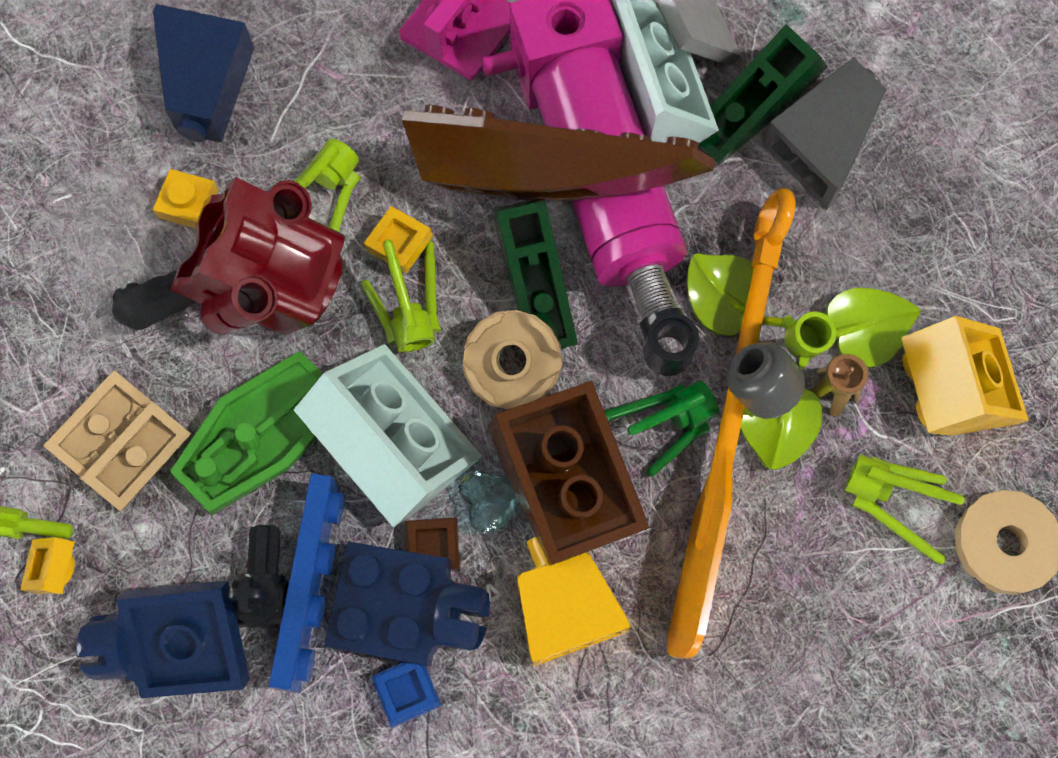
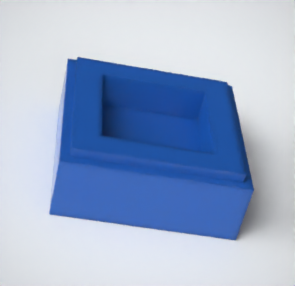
M403 662L371 676L391 728L442 706L425 665Z

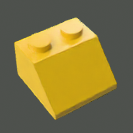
M953 316L901 337L905 351L902 357L903 366L908 376L914 382L918 396L916 402L917 415L921 423L927 428L928 433L954 436L1029 421L1000 328L963 317Z

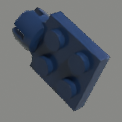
M347 541L324 646L431 667L437 648L446 646L471 651L480 647L487 627L460 619L462 613L489 617V593L479 586L452 581L450 574L452 561L448 558Z
M228 580L124 591L116 599L118 606L117 614L93 616L89 619L88 623L80 628L76 645L77 657L98 656V662L80 664L81 672L87 678L97 681L114 679L133 681L139 690L140 699L243 690L250 680L233 601L229 600L228 597L230 588Z

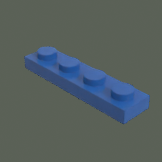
M313 473L310 476L269 687L276 690L300 693L302 682H309L312 676L315 650L309 649L312 628H319L323 620L325 597L319 596L322 576L330 575L332 571L335 545L330 544L329 539L332 523L339 524L342 519L345 501L344 493H339V486L332 476Z

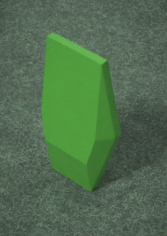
M298 351L219 398L170 470L171 475L213 516L288 471L317 438L295 413L294 409L323 373Z

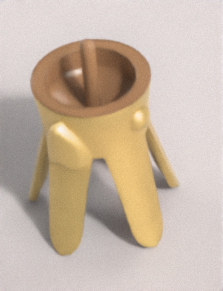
M842 354L834 357L826 367L817 369V375L824 373L826 375L810 390L818 398L829 392L834 393L830 414L834 417L839 416L843 412L852 395H854L856 403L860 401L861 389L868 381V369L865 363L857 356L851 354Z

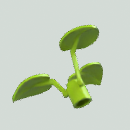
M698 253L694 254L691 258L686 283L688 299L696 318L709 331L726 337L734 336L740 332L753 274L752 262L750 260L734 255H705ZM859 287L845 290L835 296L828 304L826 314L817 311L808 312L797 320L791 316H785L784 318L764 316L762 325L784 327L786 329L784 337L786 348L796 357V364L801 370L808 365L809 359H813L831 348L836 338L840 355L851 354L857 356L865 363L867 368H873L888 362L898 353L903 345L901 337L908 335L921 310L913 303L896 294L879 289ZM804 389L801 399L793 409L780 417L771 419L756 417L746 408L744 409L740 428L741 433L766 468L770 470L783 468L800 458L812 445L822 424L823 417L820 400L814 392Z

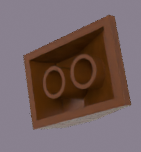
M592 381L508 409L493 416L487 427L502 467L550 566L650 528Z

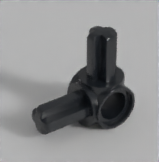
M257 525L249 530L247 574L239 575L238 580L233 581L228 592L229 600L233 601L239 628H280L289 580H286L285 576L278 575L281 537L279 527Z

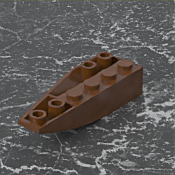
M430 104L425 105L424 112L404 110L402 122L421 180L449 191L527 201L540 199L546 201H573L602 198L661 187L714 171L716 162L715 159L698 150L699 143L697 141L683 137H667L666 143L652 141L651 138L636 133L623 132L620 136H614L590 129L572 130L495 119V114L477 108H465L464 115H456L452 109Z

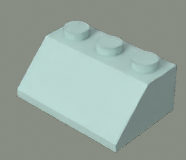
M611 0V5L623 34L619 66L645 136L651 138L652 141L666 143L667 137L671 136L683 137L700 143L719 131L691 53L678 49L657 3L653 0Z
M386 344L324 372L294 409L295 413L309 430L318 438L393 528L422 509L482 457L479 451Z

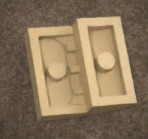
M114 370L43 447L122 512L192 434Z

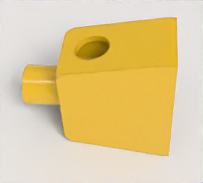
M534 537L526 542L536 569L518 575L517 584L530 660L533 667L628 632L630 629L629 621L588 552L550 566L537 538Z

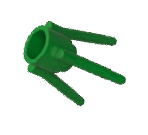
M698 380L687 387L680 384L667 392L604 410L607 420L610 421L666 404L665 409L630 425L627 429L629 435H636L669 419L679 430L687 427L688 431L646 470L649 477L655 476L663 467L667 466L693 440L710 431L707 421L719 415V407L712 391L703 381Z

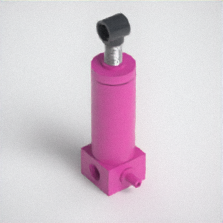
M520 0L510 3V51L484 57L481 63L485 75L491 76L515 69L529 110L539 107L545 126L572 130L590 129L614 136H620L623 132L645 136L619 66L623 34L610 0ZM664 186L618 196L571 201L599 283L607 287L627 285L631 287L642 318L639 324L646 341L643 354L648 367L655 373L663 376H676L684 372L690 365L697 349L699 333L694 322L683 314L681 308H677L664 273L680 263L687 254L686 245ZM665 337L675 338L680 342L683 350L677 353L667 352L661 348L658 340Z

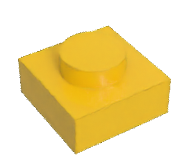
M170 169L153 207V212L159 219L196 229V221L204 201L211 195H217L219 189L213 180Z
M390 206L364 242V246L367 252L387 263L383 242L387 239L391 240L401 271L407 274L432 239L433 234L428 226Z
M57 537L32 539L20 591L40 595L63 594L64 586L70 581L74 572L75 559L72 552L75 541Z

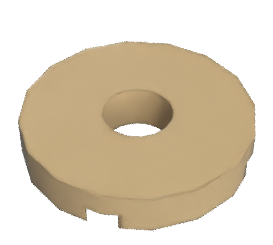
M518 310L496 312L481 320L468 335L464 347V376L472 391L487 404L507 410L546 397L558 383L563 366L561 345L552 328L537 316ZM511 345L520 347L526 355L524 369L515 375L506 373L499 365L500 353L504 348Z
M999 490L979 497L964 511L955 528V550L963 569L972 578L975 577L980 583L986 585L984 586L985 588L999 594L1019 595L1043 587L1057 574L1058 522L1056 517L1041 501L1023 492ZM1000 529L1010 530L1018 537L1020 550L1016 556H1009L999 548L997 534Z

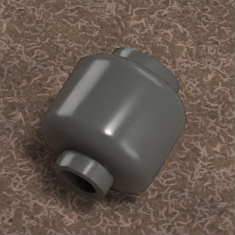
M771 342L755 343L741 349L732 360L727 375L730 391L752 415L762 419L777 418L793 409L801 399L806 383L802 370L780 345Z

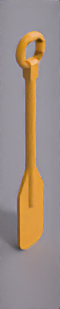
M779 188L772 192L763 204L755 223L753 233L755 251L751 264L753 274L735 355L744 347L759 342L773 271L778 267L782 243L790 229L795 214V196L787 188ZM729 386L711 469L693 516L668 631V654L678 659L694 657L703 643L731 513L733 461L745 407L730 391Z

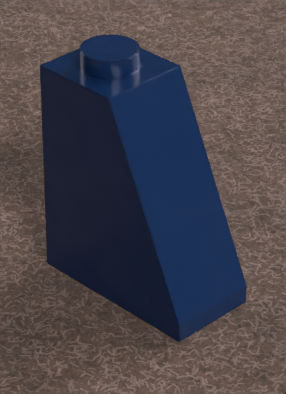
M156 4L153 10L165 111L176 131L184 138L195 142H203L207 139L222 143L254 51V45L246 24L241 21Z

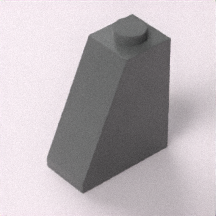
M853 57L770 122L762 145L827 210L834 204L847 179L887 89L880 83L879 78L873 71L864 68Z

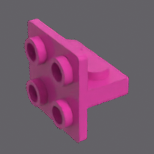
M423 0L400 28L399 36L402 41L465 78L475 80L483 69L482 59L494 55L510 34V2L506 0Z

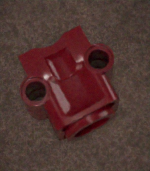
M235 177L227 183L224 193L211 195L204 201L196 221L197 239L195 248L189 258L178 267L170 290L201 303L200 315L202 322L213 333L226 335L252 324H258L285 336L312 326L325 312L336 291L341 276L343 259L340 253L345 236L309 218L312 207L310 195L299 183L290 180L280 181L264 191Z

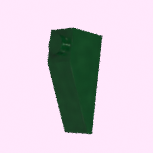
M785 24L710 105L719 131L700 142L699 145L718 164H722L773 119L791 106L828 68L827 64L811 46Z
M526 200L491 209L517 310L535 315L550 326L561 345V349L578 345L546 200Z

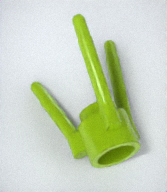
M331 138L326 141L309 166L294 182L299 183L305 189L314 180L331 190L335 189L337 185L342 186L329 225L330 228L339 232L352 190L361 177L353 171L359 162L355 151L345 143Z
M387 239L383 242V247L399 302V307L392 311L394 318H390L378 294L367 279L362 280L361 287L385 329L388 344H396L399 352L421 350L434 344L436 341L434 333L441 331L437 317L434 243L430 240L425 247V311L422 310L420 303H410L393 242Z
M859 454L844 490L856 495L852 506L870 513L921 553L927 555L937 564H943L945 557L876 505L875 501L878 499L887 502L894 486L957 505H962L965 502L964 496L925 483L944 485L947 482V478L943 475L889 463L874 456L870 458Z

